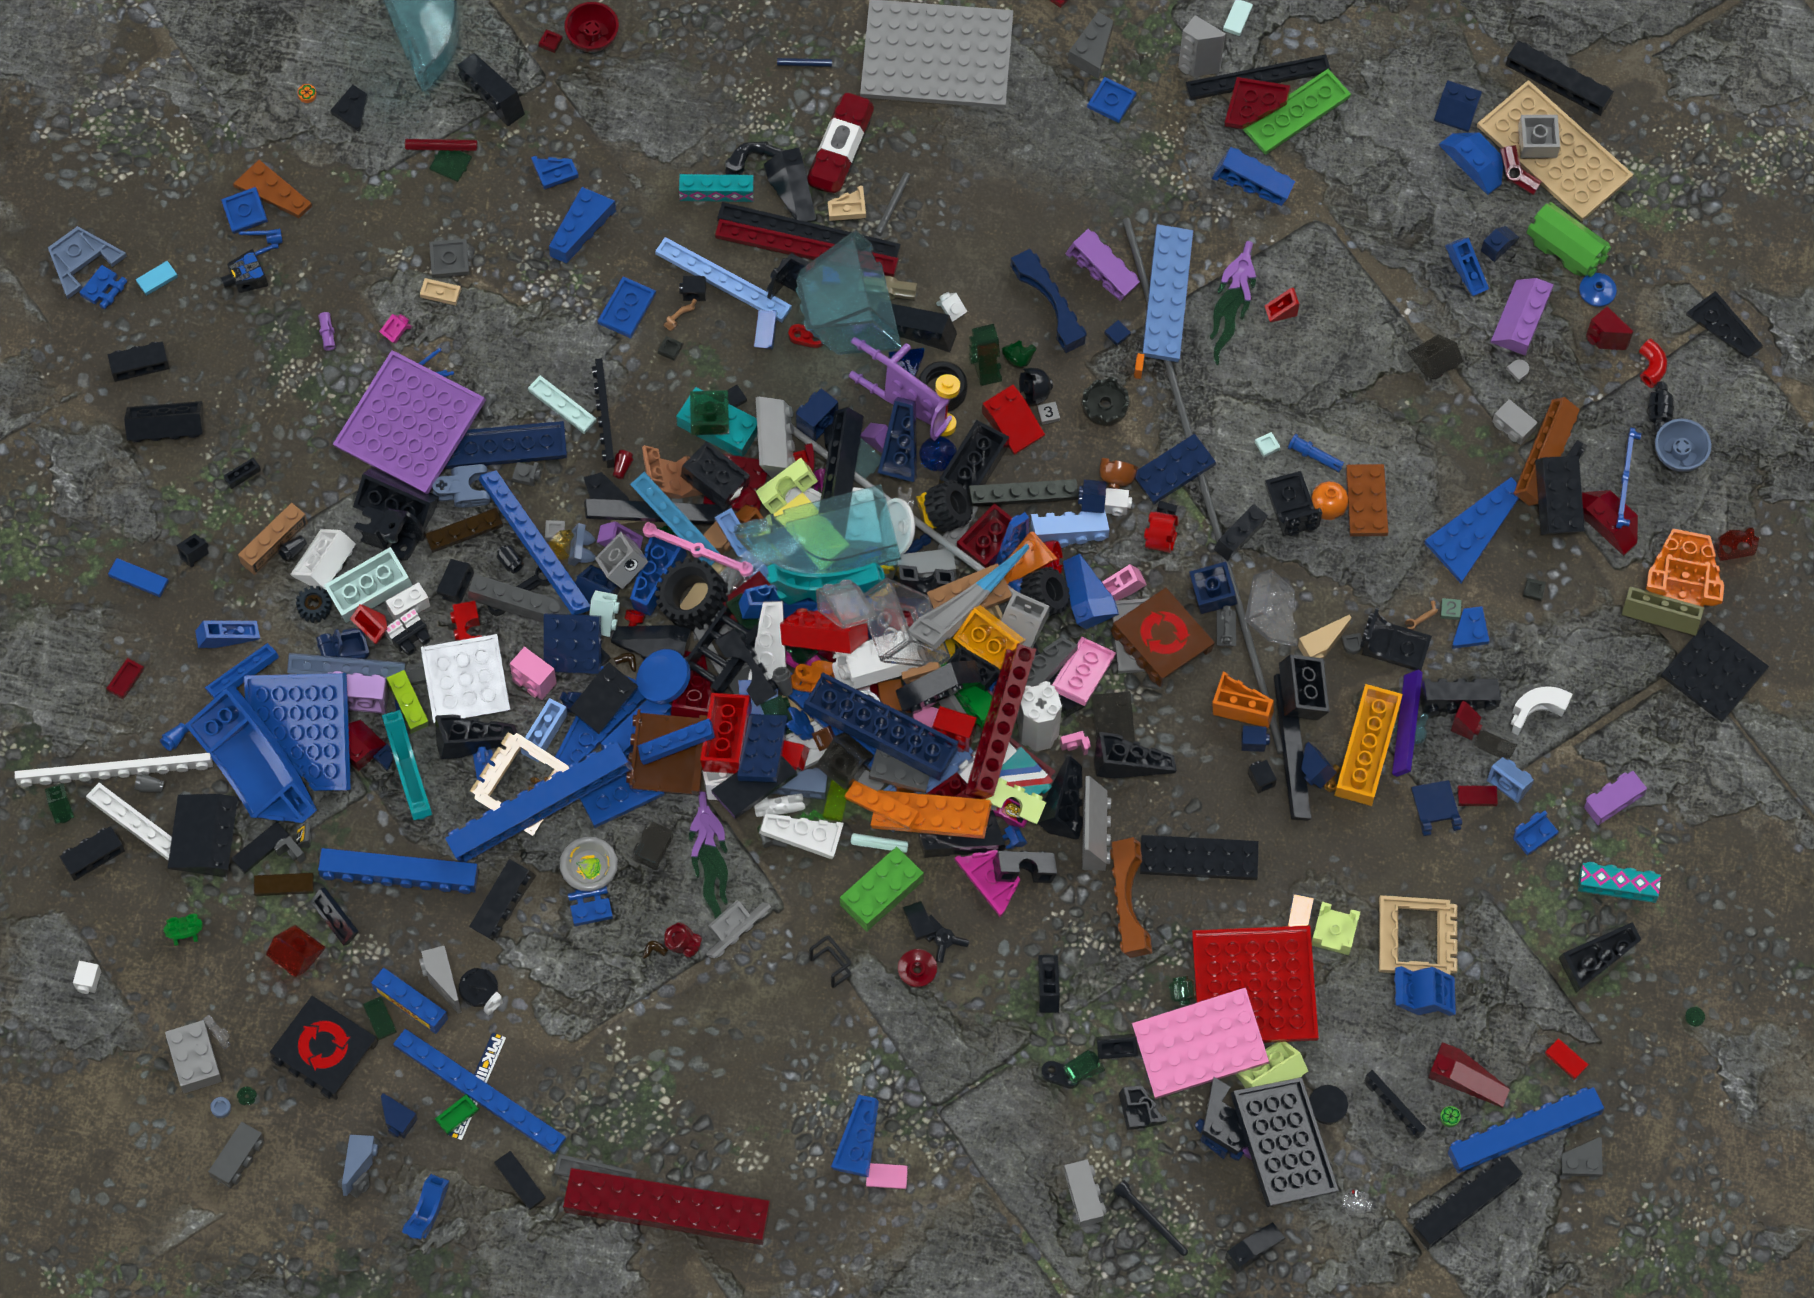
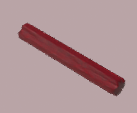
M405 139V149L476 151L478 147L477 140Z

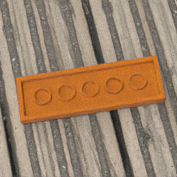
M878 790V792L918 810L920 816L911 830L873 813L870 824L873 829L985 838L992 805L990 800Z

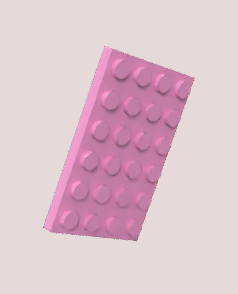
M1246 988L1132 1023L1155 1099L1212 1082L1213 1077L1221 1079L1269 1064Z

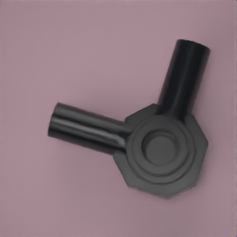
M939 929L936 931L934 938L938 946L936 962L943 963L946 948L953 944L968 947L969 940L955 937L950 929Z

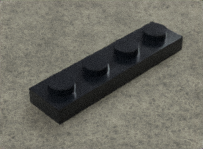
M1373 1070L1367 1073L1364 1080L1367 1088L1371 1092L1375 1091L1379 1096L1380 1102L1384 1106H1388L1393 1111V1116L1406 1125L1405 1128L1412 1136L1415 1135L1418 1139L1424 1135L1426 1127Z

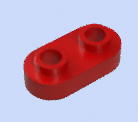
M795 324L789 328L788 336L794 344L819 348L825 343V333L819 328Z

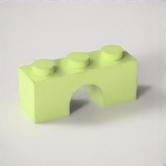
M800 458L756 490V493L762 504L773 515L787 504L785 496L790 489L798 487L804 492L818 482L811 468Z
M999 778L994 796L985 800H990L993 806L1002 808L1007 798L1014 797L1020 804L1017 816L1037 824L1046 802L1042 801L1043 797L1032 793V795L1024 793V788L1014 785V787L1006 785L1008 781Z

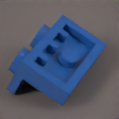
M1543 811L1541 814L1539 812L1535 813L1530 818L1531 821L1527 824L1521 823L1515 828L1516 832L1513 839L1527 856L1559 833L1547 818L1548 813L1546 811Z

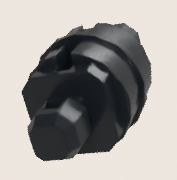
M1664 381L1657 382L1655 392H1651L1649 397L1648 416L1649 420L1654 423L1656 432L1673 418L1674 399L1673 395L1668 392L1667 384Z

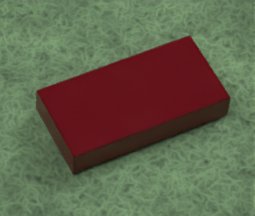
M127 658L106 688L107 691L124 700L143 672L144 666Z
M1458 786L1457 788L1458 806L1498 805L1497 786Z

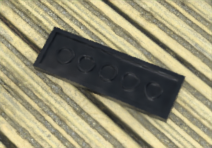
M1142 835L1140 874L1257 880L1259 841Z

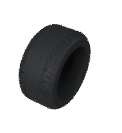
M938 361L925 367L919 376V380L927 385L932 379L945 374L953 375L959 379L960 391L956 397L951 398L949 401L948 412L958 408L965 400L967 379L962 369L957 365L946 361Z

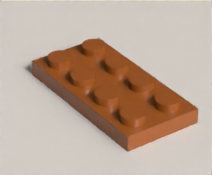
M1384 464L1346 465L1350 536H1388Z

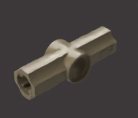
M864 276L861 278L860 293L879 295L884 300H893L895 298L915 300L917 283L898 281L891 276H884L882 279Z

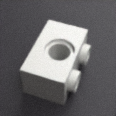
M419 582L386 600L387 610L394 621L400 620L401 616L413 608L419 613L430 607L429 598Z

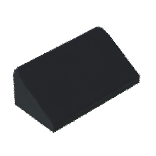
M1135 1034L1096 1037L1098 1059L1138 1056L1137 1036Z

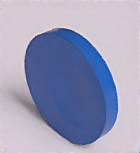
M663 649L649 655L639 667L636 678L638 690L642 696L652 703H669L677 699L688 686L690 667L687 660L674 650Z

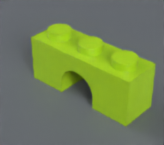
M405 670L387 677V684L401 709L410 733L412 734L428 727L427 717Z

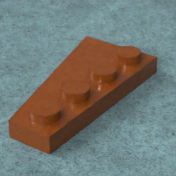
M260 160L233 183L235 188L244 191L256 187L260 198L264 202L273 204L280 210L297 218L303 216L312 207L310 201Z

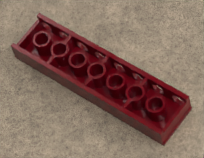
M1018 643L1016 649H1006L964 794L978 799H987L994 796L1035 656V648L1032 649Z

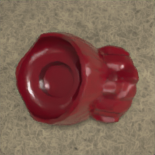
M679 922L668 927L664 934L665 946L669 950L683 953L684 956L689 958L698 952L702 941L699 934H694L687 925Z

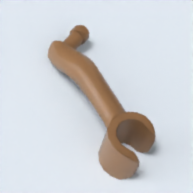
M693 299L691 304L681 307L671 317L668 316L664 326L669 331H672L677 326L675 319L685 312L694 310L697 300Z
M1431 601L1432 609L1415 620L1407 619L1405 624L1413 626L1407 628L1415 630L1418 624L1436 614L1438 609H1436L1435 601Z

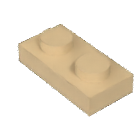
M425 278L420 298L456 306L461 286Z

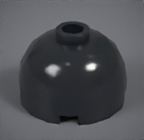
M1024 368V372L1020 373L1019 377L1020 393L1024 391L1026 397L1024 399L1028 405H1037L1044 402L1049 397L1053 388L1052 380L1042 369Z

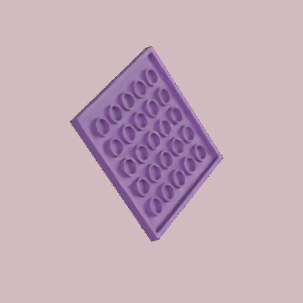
M391 350L333 445L372 467L428 494L486 399Z

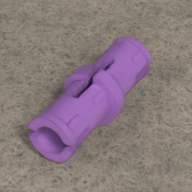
M323 312L318 315L321 326L319 332L323 339L324 350L330 351L336 348L333 337L335 331L331 324L330 313Z

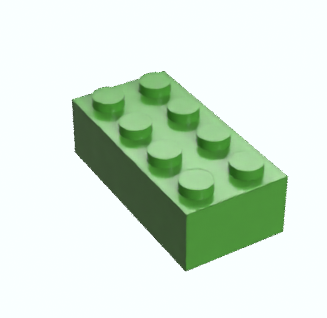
M896 846L840 897V906L868 932L924 881V873Z

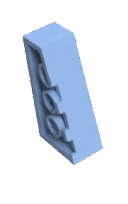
M1105 510L1104 513L1081 511L1079 515L1065 512L1061 516H1054V513H1046V517H1038V514H1031L1030 532H1035L1042 542L1056 540L1060 543L1061 548L1069 544L1076 543L1081 545L1087 541H1103L1109 538V525Z

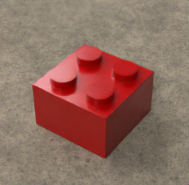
M940 706L932 728L958 741V752H969L976 733L977 717Z

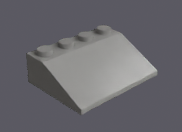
M1090 776L1085 778L1083 795L1082 870L1106 871V864H1110V852H1107V846H1110L1111 834H1107V827H1111V816H1107V809H1111V798H1107V790Z

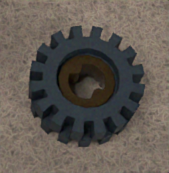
M310 586L308 590L305 587L304 592L300 591L299 596L296 598L298 613L305 621L308 622L310 620L311 623H314L317 620L319 623L321 618L324 620L327 618L326 614L330 615L332 603L328 592L326 593L324 588L321 590L320 586H316V589ZM311 601L319 603L317 607L309 606Z

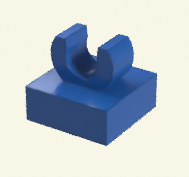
M1010 825L1004 829L1006 832L1002 836L1004 841L1010 839L1006 849H1013L1015 846L1023 847L1027 844L1019 827Z

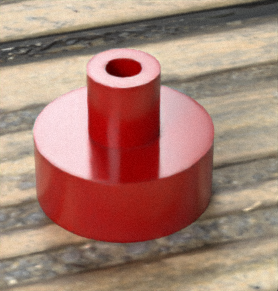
M627 609L624 618L629 620L628 626H636L637 623H643L645 614L637 610Z

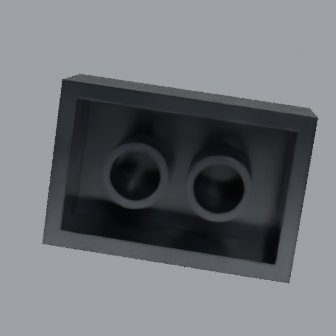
M1292 654L1279 663L1284 715L1286 717L1311 720L1321 719L1330 712L1324 659Z

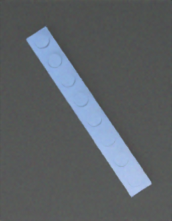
M666 237L655 251L657 256L694 276H705L707 283L757 310H777V320L781 323L792 309V306L775 296L771 300L768 299V292Z

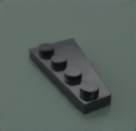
M1716 291L1686 312V316L1746 358L1751 357L1763 348L1761 342Z

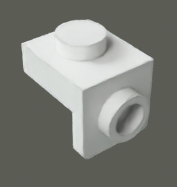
M946 292L936 302L937 306L942 307L945 314L950 315L952 322L967 312L957 293Z

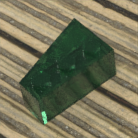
M994 324L973 328L972 336H969L971 345H969L970 353H968L970 363L975 366L980 386L1001 382L1002 376L999 371L1001 364L997 363V357H1000L999 339Z

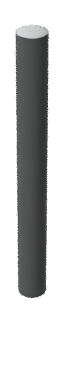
M904 172L875 231V234L878 236L882 235L911 176L908 172Z

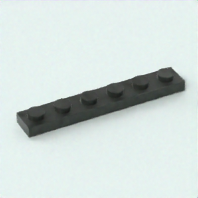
M1076 479L973 485L967 488L970 506L993 505L994 503L998 505L1078 500L1079 498Z

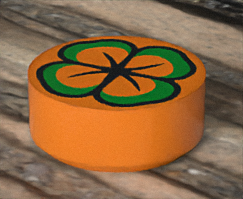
M304 84L299 87L298 97L300 101L311 103L316 99L317 94L314 86Z

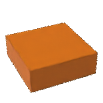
M1137 354L1134 377L1137 379L1142 377L1145 354Z

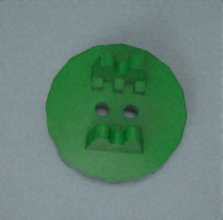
M197 914L167 919V924L164 926L163 931L166 937L173 939L174 946L178 945V939L193 936L194 942H198L197 933L202 930L203 923Z

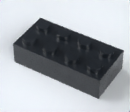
M960 646L946 664L975 660L982 679V683L975 686L986 692L997 680L1000 669Z

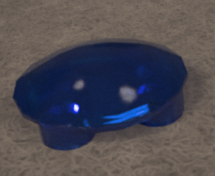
M939 436L935 441L929 438L922 444L919 457L927 469L943 471L948 466L957 449L945 437Z

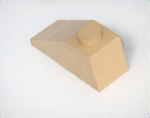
M1350 614L1299 638L1298 647L1303 656L1324 659L1349 627L1351 622Z

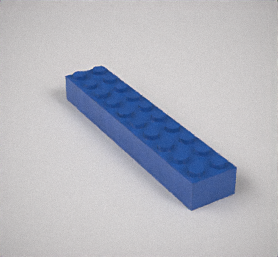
M610 742L603 746L602 751L588 754L584 761L572 763L568 766V770L554 773L551 776L552 778L546 782L544 780L534 785V789L520 792L517 798L512 801H504L500 804V808L486 811L483 817L478 820H470L465 824L466 827L460 830L459 828L452 830L445 839L455 858L459 862L466 863L632 770L633 767L623 749L617 742Z

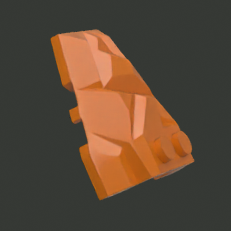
M1672 529L1660 554H1658L1648 572L1646 589L1655 594L1702 607L1704 605L1715 606L1722 604L1724 583L1719 576V565L1717 566L1715 562L1716 554L1711 536Z

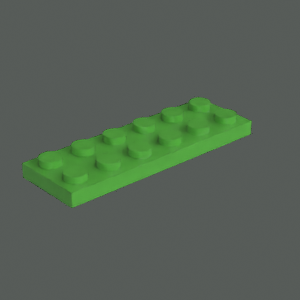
M1327 69L1289 94L1287 105L1243 130L1266 155L1351 97V93Z

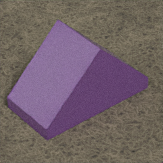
M870 423L862 432L861 439L882 453L888 427L884 424Z

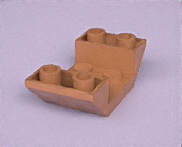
M645 445L642 447L646 474L668 497L680 499L703 495L680 477L682 465L690 458L689 456L673 462L661 459L659 449Z

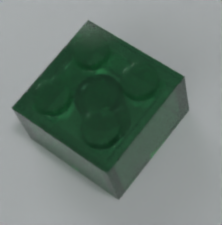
M728 390L690 391L691 435L729 434Z

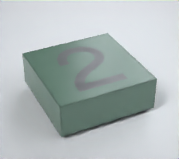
M1442 598L1440 618L1460 620L1461 600Z

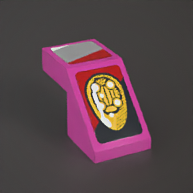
M1007 798L1002 808L991 805V810L994 811L995 816L1002 817L1008 825L1025 827L1027 820L1017 816L1020 804Z

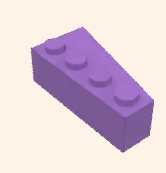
M1089 229L1076 239L1065 253L1069 258L1072 256L1078 260L1077 265L1081 268L1086 267L1089 269L1090 276L1095 280L1103 281V287L1119 301L1123 300L1140 282L1137 275L1129 271L1125 267V263L1120 258H1116L1112 253L1111 248L1104 245L1099 240L1098 235Z

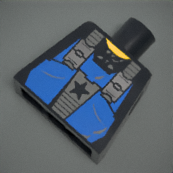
M253 249L229 262L227 266L230 274L221 277L224 288L235 284L239 293L268 286L266 276Z

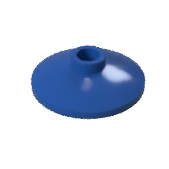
M1595 273L1592 277L1587 275L1583 278L1579 287L1582 299L1589 305L1596 307L1610 304L1614 300L1617 291L1614 281L1602 273Z

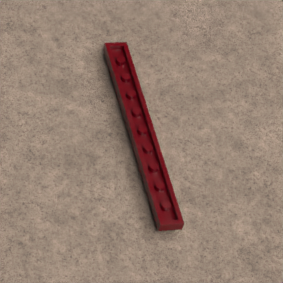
M723 219L719 220L715 233L716 239L789 255L793 253L798 257L891 277L895 276L899 259L896 257Z

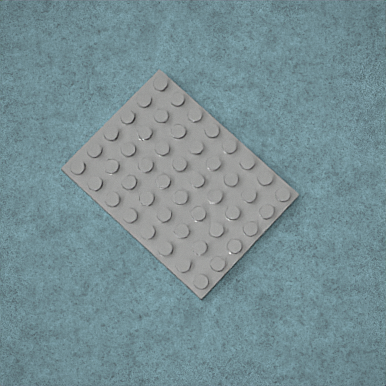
M869 0L860 96L875 99L1005 108L1013 10Z

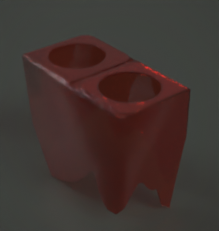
M1748 528L1744 532L1741 530L1727 531L1715 543L1719 560L1724 561L1755 555L1759 537L1754 535L1753 528ZM1740 542H1746L1750 545V548L1739 550L1737 545ZM1727 545L1731 547L1732 551L1726 553L1722 546Z

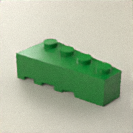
M972 686L954 694L964 711L968 715L977 717L976 724L983 730L992 695L977 686Z

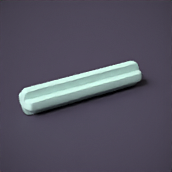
M853 833L851 836L852 845L891 851L897 846L903 853L908 851L907 841Z

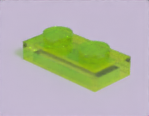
M831 780L823 818L842 822L847 803L845 794L851 784Z

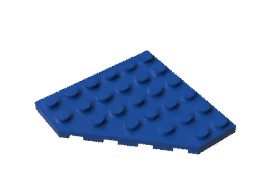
M347 673L244 676L245 700L273 734L298 774L309 782L312 790H351Z

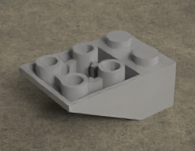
M1014 591L1001 621L1025 639L1024 646L1033 648L1049 616L1050 606Z

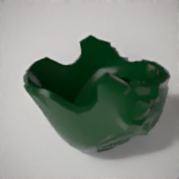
M1018 340L1014 344L1011 343L1003 347L1002 353L1013 366L1026 367L1029 365L1037 348L1032 344L1025 348L1022 346V341Z

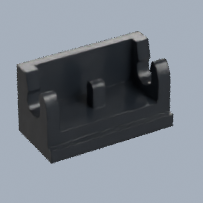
M450 559L436 591L437 594L443 596V600L456 604L462 602L474 574L470 564Z

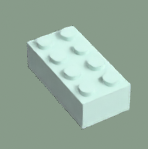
M390 547L326 583L324 586L345 623L351 621L350 618L359 604L372 609L411 587L412 583Z

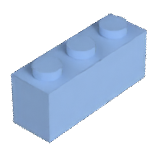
M549 698L525 738L546 751L568 716L566 706ZM521 748V753L523 755L529 757L530 759L536 762H539V760L528 754V751Z

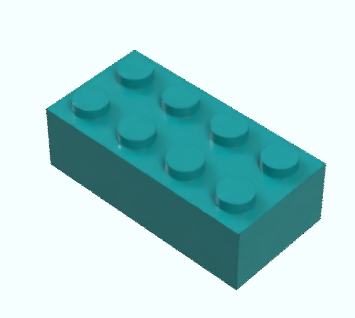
M697 387L694 388L676 416L678 427L735 456L744 457L758 435L757 418Z

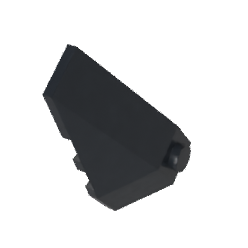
M675 625L617 626L612 635L611 643L629 652L635 651L641 654L643 659L663 649L674 650L685 658L690 646L691 629Z
M1070 755L1066 757L1044 800L1046 804L1037 824L1049 834L1079 839L1083 824V817L1080 816V806H1083V800L1080 799L1079 789L1082 788V765Z

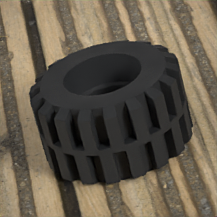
M949 480L927 490L924 502L925 511L932 525L937 527L939 531H951L969 523L973 510L972 506H970L967 490L955 480Z
M1045 567L1028 573L1023 577L1020 593L1049 605L1048 617L1066 610V607L1069 605L1070 591L1067 587V581L1064 580V576L1059 574L1057 569Z

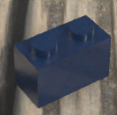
M1084 480L1083 486H1079L1078 504L1082 505L1081 511L1104 513L1106 482Z

